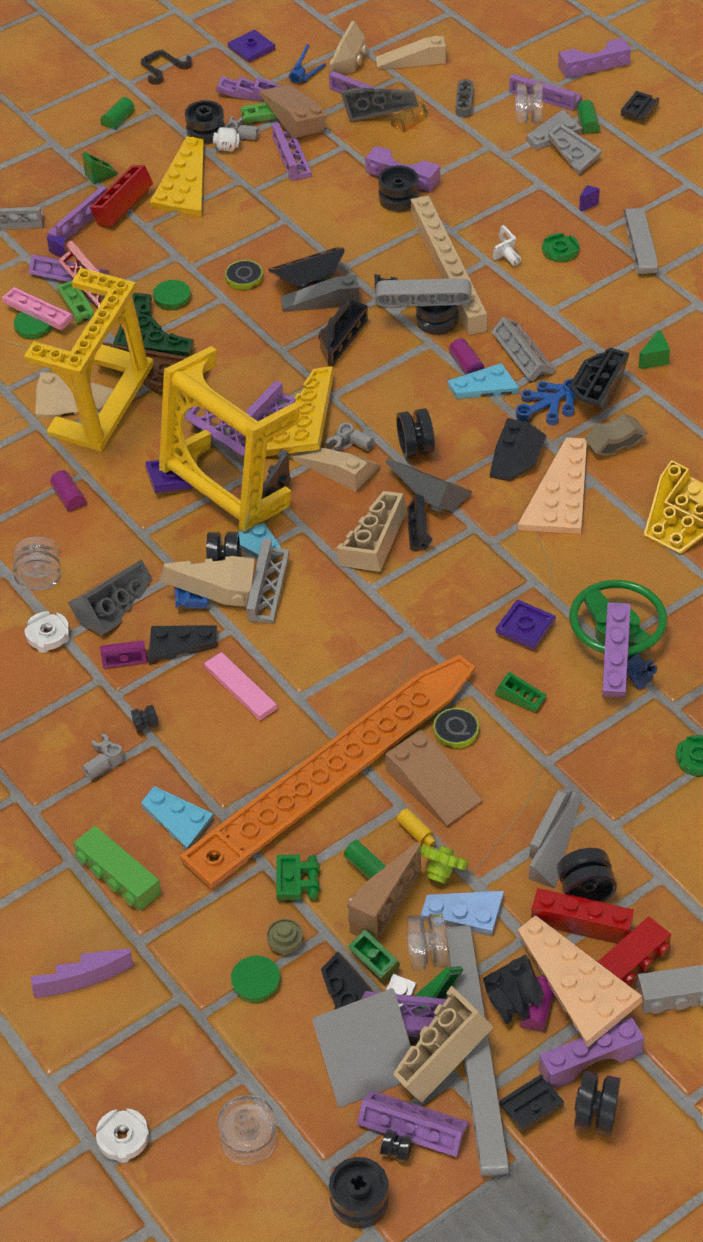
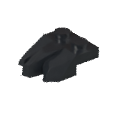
M526 954L483 978L487 995L506 1025L511 1022L512 1016L515 1014L524 1021L530 1016L529 1006L541 1005L544 992L540 981L535 976L531 961Z

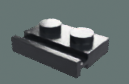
M636 91L621 109V116L636 121L640 119L644 123L658 106L660 98L654 99L652 95Z
M542 1074L499 1100V1106L505 1110L506 1115L521 1133L529 1130L564 1107L563 1099L543 1079L544 1076Z

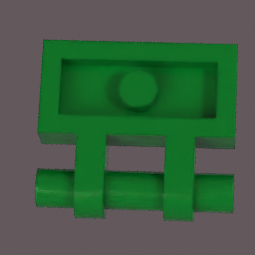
M300 854L276 855L277 901L301 900V892H308V899L311 901L318 899V892H320V882L318 881L320 865L317 863V856L310 855L308 856V862H301ZM306 873L308 880H301V874Z

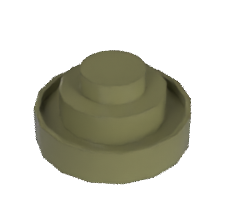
M280 919L273 922L267 931L269 947L280 954H290L297 951L303 942L302 928L297 922L290 919Z

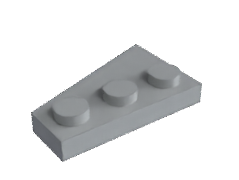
M561 110L527 134L526 141L535 150L553 144L548 138V133L559 123L578 135L582 134V128L564 110Z
M561 123L548 133L549 140L578 175L601 156V149Z

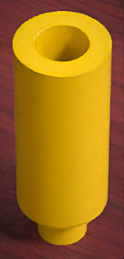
M409 808L403 809L398 814L397 822L421 845L426 844L432 847L436 845L437 841L433 838L434 833Z

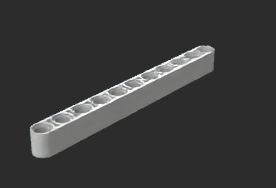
M470 925L445 927L449 966H461L464 969L453 988L485 1017ZM487 1034L463 1059L482 1177L508 1174L507 1153Z

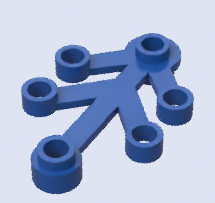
M567 379L564 384L540 381L537 384V392L529 389L523 390L521 392V400L523 402L529 403L533 399L541 401L531 406L528 404L518 405L516 407V418L520 421L528 422L532 414L550 405L549 413L546 415V423L556 425L559 417L557 414L559 400L566 397V404L562 406V414L566 417L573 416L575 395L569 389L573 379ZM549 390L558 391L556 393H548Z

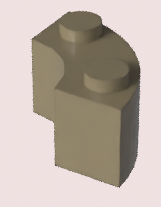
M622 413L617 419L609 423H597L585 437V440L596 454L614 455L617 450L624 447L627 449L633 447L648 433L635 417Z

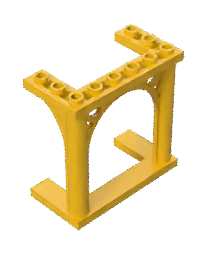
M80 268L72 280L73 288L102 295L105 298L71 351L33 341L25 353L24 359L25 362L46 367L57 374L67 384L75 399L81 423L55 416L46 431L47 435L102 452L152 369L154 360L146 356L132 296L137 289L136 282ZM115 324H120L123 327L129 352L102 345ZM93 364L124 372L99 414L91 390Z
M210 346L164 369L159 470L164 473L170 470L238 519V528L246 532L290 507L291 490L286 486L262 499L267 440L298 424L300 406L292 403L260 421L255 420L211 389L205 382L203 373L216 367L217 349ZM201 407L208 410L246 437L241 500L210 479L197 466L200 454L210 450L211 433L205 429L186 440L184 439L183 420L189 408Z

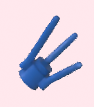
M309 44L305 46L298 62L295 63L289 74V79L295 84H299L301 81L306 82L309 77L326 66L323 63L306 75L305 68L300 65L307 53Z

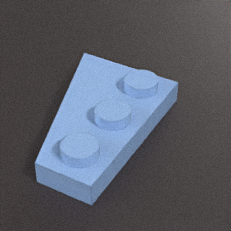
M504 891L427 895L421 913V920L450 927L470 925L472 932L492 936L503 901Z

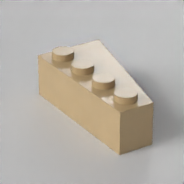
M452 986L446 993L448 998L444 1004H439L433 1012L436 1016L428 1027L424 1026L420 1032L421 1036L417 1045L410 1047L393 1073L402 1085L421 1103L494 1028Z

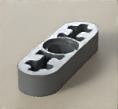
M470 80L458 82L455 113L458 117L465 118L471 115L474 84Z

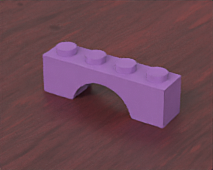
M623 38L607 41L606 47L597 53H583L576 49L559 52L558 68L565 78L630 64L631 48Z
M377 146L365 158L366 173L379 176L381 171L390 166L402 165L414 169L418 173V189L431 193L440 181V165L422 161L414 165L400 164L392 158L391 150Z
M607 604L602 697L625 698L630 604Z
M629 1018L614 1025L588 1048L583 1042V1038H579L539 1054L538 1070L544 1076L543 1079L553 1089L573 1082L581 1071L598 1061L615 1059L620 1063L642 1054L644 1037L633 1018Z

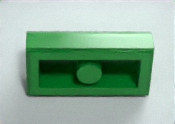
M122 97L100 118L101 125L116 129L135 111L133 102L127 97Z
M589 100L581 101L577 106V115L582 133L600 132L594 103Z
M356 839L348 845L344 852V858L367 879H371L386 867L381 860Z
M366 930L347 946L382 981L391 979L400 967L399 961Z

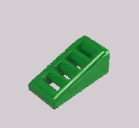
M510 671L495 692V695L533 712L538 710L547 697L545 693ZM533 697L537 698L535 703L531 702Z
M461 966L446 967L415 996L446 999L448 996L446 994L451 986L455 985L464 969Z

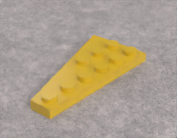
M188 136L185 138L150 200V208L202 217L203 139Z
M332 366L312 370L303 384V390L294 397V403L300 406L298 424L267 440L266 457L278 455L281 449L287 451L288 454L320 449L334 377Z

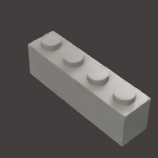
M703 965L638 974L636 990L642 996V1012L657 1014L664 1010H683L691 1006H703Z

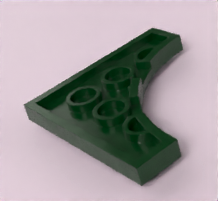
M133 293L132 296L145 350L190 357L194 347V339L164 332L162 327L151 316V294ZM120 325L113 344L128 347L124 329Z

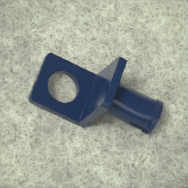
M639 653L628 655L627 675L638 690L648 684L654 678L653 674L657 672V665L650 666L655 662L652 660L644 662Z

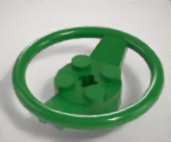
M627 580L601 581L588 586L575 597L569 611L571 628L582 643L597 652L605 654L607 604L611 603L600 592L601 590L613 588L631 590L646 597L656 608L658 626L652 635L640 628V617L635 611L630 609L628 655L646 652L649 648L656 645L666 630L667 613L664 604L654 592L638 583ZM583 602L595 621V637L598 642L590 638L579 624L578 611Z

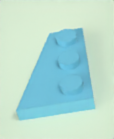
M502 363L448 380V388L456 399L480 397L486 393H493V396L501 395V392L510 391L512 394H519L518 385Z
M155 786L141 802L142 808L159 825L167 829L169 835L174 840L177 839L185 850L198 841L214 819L213 813Z

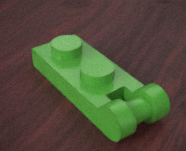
M266 103L246 105L240 110L245 125H251L256 121L278 119Z
M72 281L57 285L58 293L71 314H73L76 324L82 322L83 319H91L93 317L94 311L82 291L73 288Z

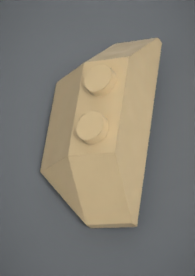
M351 21L340 40L334 57L329 63L330 73L334 71L346 75L355 72L358 65H361L363 56L367 54L368 47L365 45V37L355 21Z

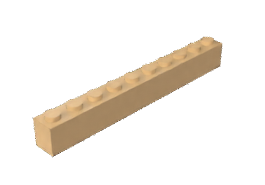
M421 196L411 199V218L440 278H464L471 282L430 197ZM472 284L471 301L466 305H458L459 318L468 335L487 331V313Z

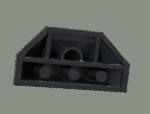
M335 247L268 268L271 274L290 285L305 288L310 286V282L316 281V283L326 281L327 277L332 276L345 250L343 247Z
M347 299L335 315L330 317L325 328L320 330L318 336L320 349L329 367L334 366L368 321V305Z
M610 347L605 352L584 360L570 383L569 389L580 401L606 409L621 383L629 353Z
M507 418L495 447L490 478L510 482L516 476L535 467L547 435L533 423Z

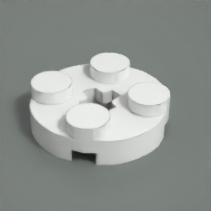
M49 611L40 612L32 616L27 622L28 626L25 628L26 640L41 653L58 648L69 640L68 621L59 613L54 615L50 614ZM44 629H47V630H51V631L48 632V633H44L43 630H44Z
M117 1109L105 1114L97 1124L96 1139L98 1148L106 1157L117 1160L119 1163H126L131 1158L139 1155L149 1141L146 1120L139 1112L133 1109L119 1112ZM118 1131H128L126 1138L118 1139Z

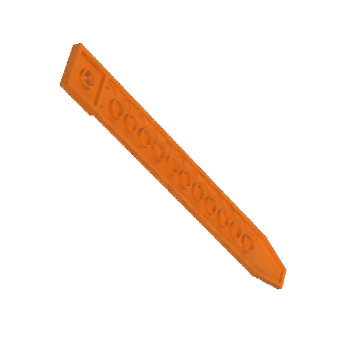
M457 655L420 672L180 855L181 862L213 889L247 863L251 856L449 704L475 672V666L461 655ZM213 856L215 858L219 856L218 860L214 862L210 861L209 857Z

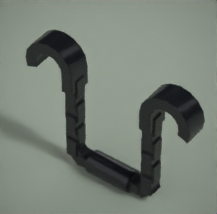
M164 50L154 51L141 59V65L156 76H148V82L152 85H158L163 82V73L148 63L160 55L180 69L192 67L191 56L187 55L186 61L182 62Z

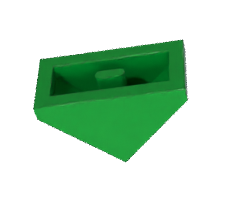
M83 152L85 175L93 184L117 175L118 172L110 163Z
M658 330L640 352L638 368L645 369L669 364L670 348L662 331Z

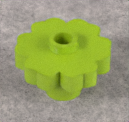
M423 844L421 847V854L430 858L427 877L441 883H445L446 879L450 878L453 867L466 870L469 861L453 854L454 850L445 846H440L439 849Z

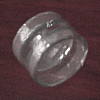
M533 83L530 95H528L526 84H516L515 112L517 124H526L528 112H530L532 123H542V83Z
M30 537L23 539L15 546L13 550L14 579L18 585L25 589L38 591L52 588L59 582L61 578V555L57 543L44 537Z
M442 912L429 913L427 917V930H425L423 918L420 915L407 916L406 939L413 971L426 970L428 966V953H430L431 962L435 969L448 967V946Z
M242 1095L234 1097L223 1106L219 1112L217 1125L221 1147L227 1157L238 1164L246 1165L262 1162L269 1157L276 1147L278 1136L274 1111L268 1102L258 1096Z

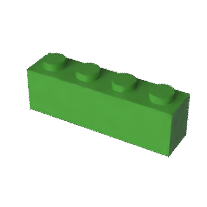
M96 826L92 827L74 842L76 852L74 855L77 861L82 865L86 864L95 877L106 881L107 886L113 892L117 891L120 893L129 906L133 905L141 911L161 894L159 879Z

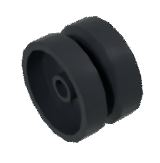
M201 100L190 104L185 109L187 136L203 139L204 144L213 143L214 133H217L220 127H225L222 106L211 100Z
M402 165L390 166L380 172L378 176L379 203L384 208L392 211L411 209V199L419 198L418 173L414 169Z
M458 305L415 306L417 324L422 331L428 334H445L453 330L458 324Z
M427 408L414 410L413 417L408 411L397 413V434L404 457L416 455L418 449L422 454L434 452V431Z
M239 531L227 532L224 538V545L220 532L207 533L206 559L212 558L213 561L225 560V557L229 556L242 557Z
M583 848L564 856L557 864V873L562 883L563 894L598 902H604L612 897L617 890V882L611 870L612 866L607 853L599 848Z
M584 1071L581 1086L578 1087L574 1129L588 1131L591 1128L593 1116H597V1133L611 1136L621 1078L607 1076L604 1079L602 1091H598V1074Z
M353 1157L344 1160L335 1167L329 1182L330 1205L334 1216L344 1225L362 1229L375 1225L384 1217L389 1203L388 1178L385 1170L377 1162L366 1157Z

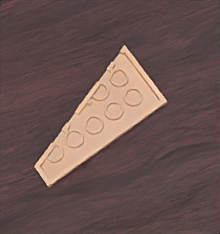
M566 437L521 517L517 530L581 534L587 445L585 438Z
M536 915L518 929L520 939L529 954L535 959L539 970L546 977L548 985L564 1011L570 1016L575 1029L581 1034L587 1048L642 1003V996Z

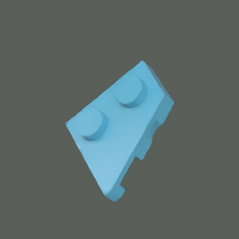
M264 522L246 532H239L242 551L248 555L255 556L256 559L259 557L263 538L272 540V548L282 549ZM272 555L271 560L280 556Z

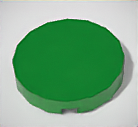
M564 233L552 234L544 239L542 253L548 260L553 262H568L577 257L579 242L571 235L568 237L564 236Z
M163 281L153 289V300L160 308L176 310L179 309V306L183 305L184 307L191 300V290L189 285L183 281Z
M23 312L16 315L14 319V330L22 338L37 339L42 337V334L45 332L46 334L49 333L52 328L51 325Z
M702 735L686 737V740L678 743L675 752L676 763L680 769L696 777L703 776Z
M259 955L248 956L240 960L234 966L231 973L233 991L243 1001L251 1003L268 1000V997L278 991L281 983L280 971L275 962Z

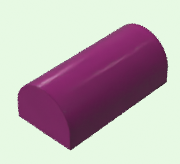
M458 338L450 344L449 353L465 375L484 369V364L464 338Z
M60 470L52 475L50 479L51 487L67 511L87 504L86 498L67 471Z
M144 640L100 646L103 669L147 663Z
M537 976L541 983L544 997L541 1005L529 1006L530 1016L524 1021L521 1019L520 1027L545 1032L554 993L548 985L546 977Z

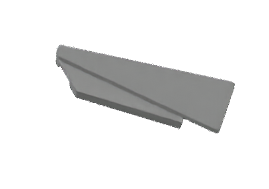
M564 788L563 791H557L530 843L529 858L533 859L529 865L530 880L551 888L556 887L559 877L557 864L566 853L582 798L580 793Z

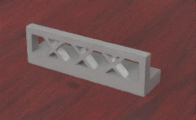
M40 207L0 208V229L43 228L44 212Z
M506 317L501 318L491 332L529 380L534 381L541 371L553 374L556 371L520 324Z
M263 538L246 607L248 621L274 624L290 551L288 549L272 548L271 539ZM272 555L283 556V560L277 564H274L271 558ZM276 571L279 578L271 582L267 575ZM272 589L275 595L266 599L263 593ZM266 606L271 610L270 616L258 615L259 611Z

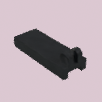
M416 494L407 506L410 549L418 551L419 549L426 550L432 542V538L426 533L424 496Z

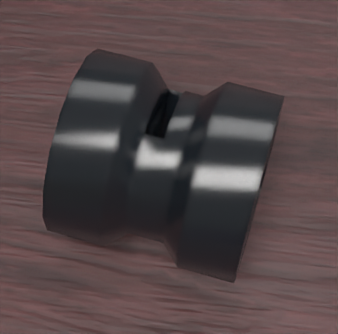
M153 705L146 706L145 711L139 709L131 710L136 732L143 731L147 725L151 728L159 726Z
M388 1129L381 1144L380 1155L386 1157L392 1155L398 1161L406 1163L411 1154L414 1137L408 1135L399 1136L396 1131Z

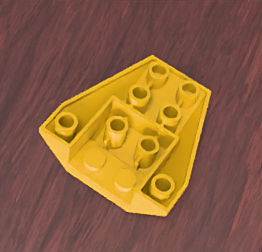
M671 460L660 475L644 536L680 555L703 538V483L691 477L689 468Z

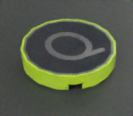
M249 260L234 262L225 270L226 282L235 289H252V286H258L263 280V269L256 262Z
M451 708L438 714L434 720L433 732L436 740L441 745H448L459 749L474 743L479 732V723L471 712L461 708Z

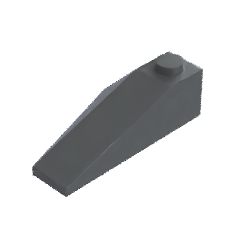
M354 88L341 91L350 122L419 107L414 90Z
M357 275L338 276L281 296L283 312L341 307L347 299L359 302Z

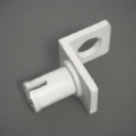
M502 225L499 232V239L502 243L494 247L492 258L496 260L504 256L512 266L518 265L522 257L514 251L516 237ZM504 233L507 234L508 240L505 239Z

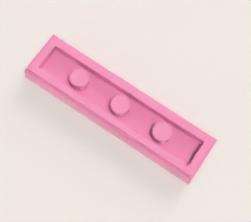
M15 287L2 297L4 304L61 331L74 320L73 314Z
M222 652L204 663L205 669L259 721L277 710V704Z

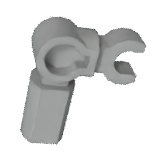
M231 116L229 123L225 125V128H234L239 133L240 139H258L259 128L257 126L243 125L242 117L239 120H234L233 116Z
M345 422L339 425L335 436L326 440V447L329 449L332 445H335L334 450L341 451L343 444L351 442L369 452L374 446L375 440L357 429L354 430L351 423Z
M101 734L103 741L101 743H97L95 740L91 741L93 749L102 754H99L82 766L83 773L90 780L110 768V765H119L124 760L122 747L119 744L109 742L106 734Z

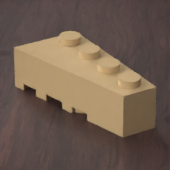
M383 491L370 506L369 513L365 517L362 516L358 521V526L355 530L350 531L346 535L345 542L337 546L336 551L340 566L381 571L407 512L403 493Z

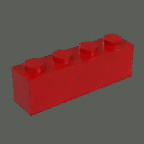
M131 165L89 207L98 226H114L117 220L125 215L127 210L136 204L143 194L148 192V189L154 183L145 165Z
M537 888L532 905L531 919L536 915L554 930L618 944L631 932L634 909Z
M648 916L597 962L628 986H632L638 974L643 971L647 972L659 956L664 957L671 948V933Z

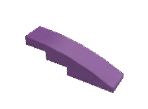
M221 76L216 92L236 98L265 102L260 96L259 91L281 85L257 77L256 82L239 77L237 82Z
M131 949L81 954V962L56 965V974L31 976L34 997L62 994L111 978L133 966Z

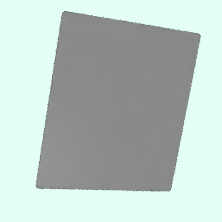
M394 988L312 1018L339 1108L365 1098L371 1090L379 1093L402 1084L393 1073L411 1046Z

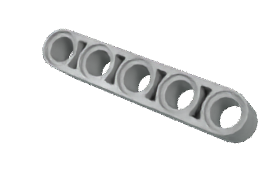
M644 208L624 209V224L637 274L657 273V257Z
M468 279L383 280L376 284L375 302L381 307L466 305L471 301L472 284Z

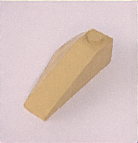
M444 36L427 37L376 56L377 69L446 64Z
M41 372L36 389V417L55 418V416L62 417V414L74 412V415H78L74 396L67 384L55 373ZM91 382L96 409L101 411L114 389Z
M321 447L319 450L297 452L290 455L292 460L355 492L380 469L379 464L366 457Z
M229 556L225 557V560L213 561L211 558L205 559L204 563L193 564L191 561L166 563L163 565L160 582L225 605L246 607L252 587L254 558Z

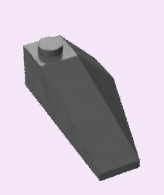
M390 459L386 460V464L416 494L424 496V502L431 504L430 508L439 512H442L443 509L452 511L472 493L471 490L441 480L436 476L424 473Z
M139 560L69 601L68 604L78 622L101 636L120 624L121 618L130 610L131 604L137 596H140L152 577L144 562Z

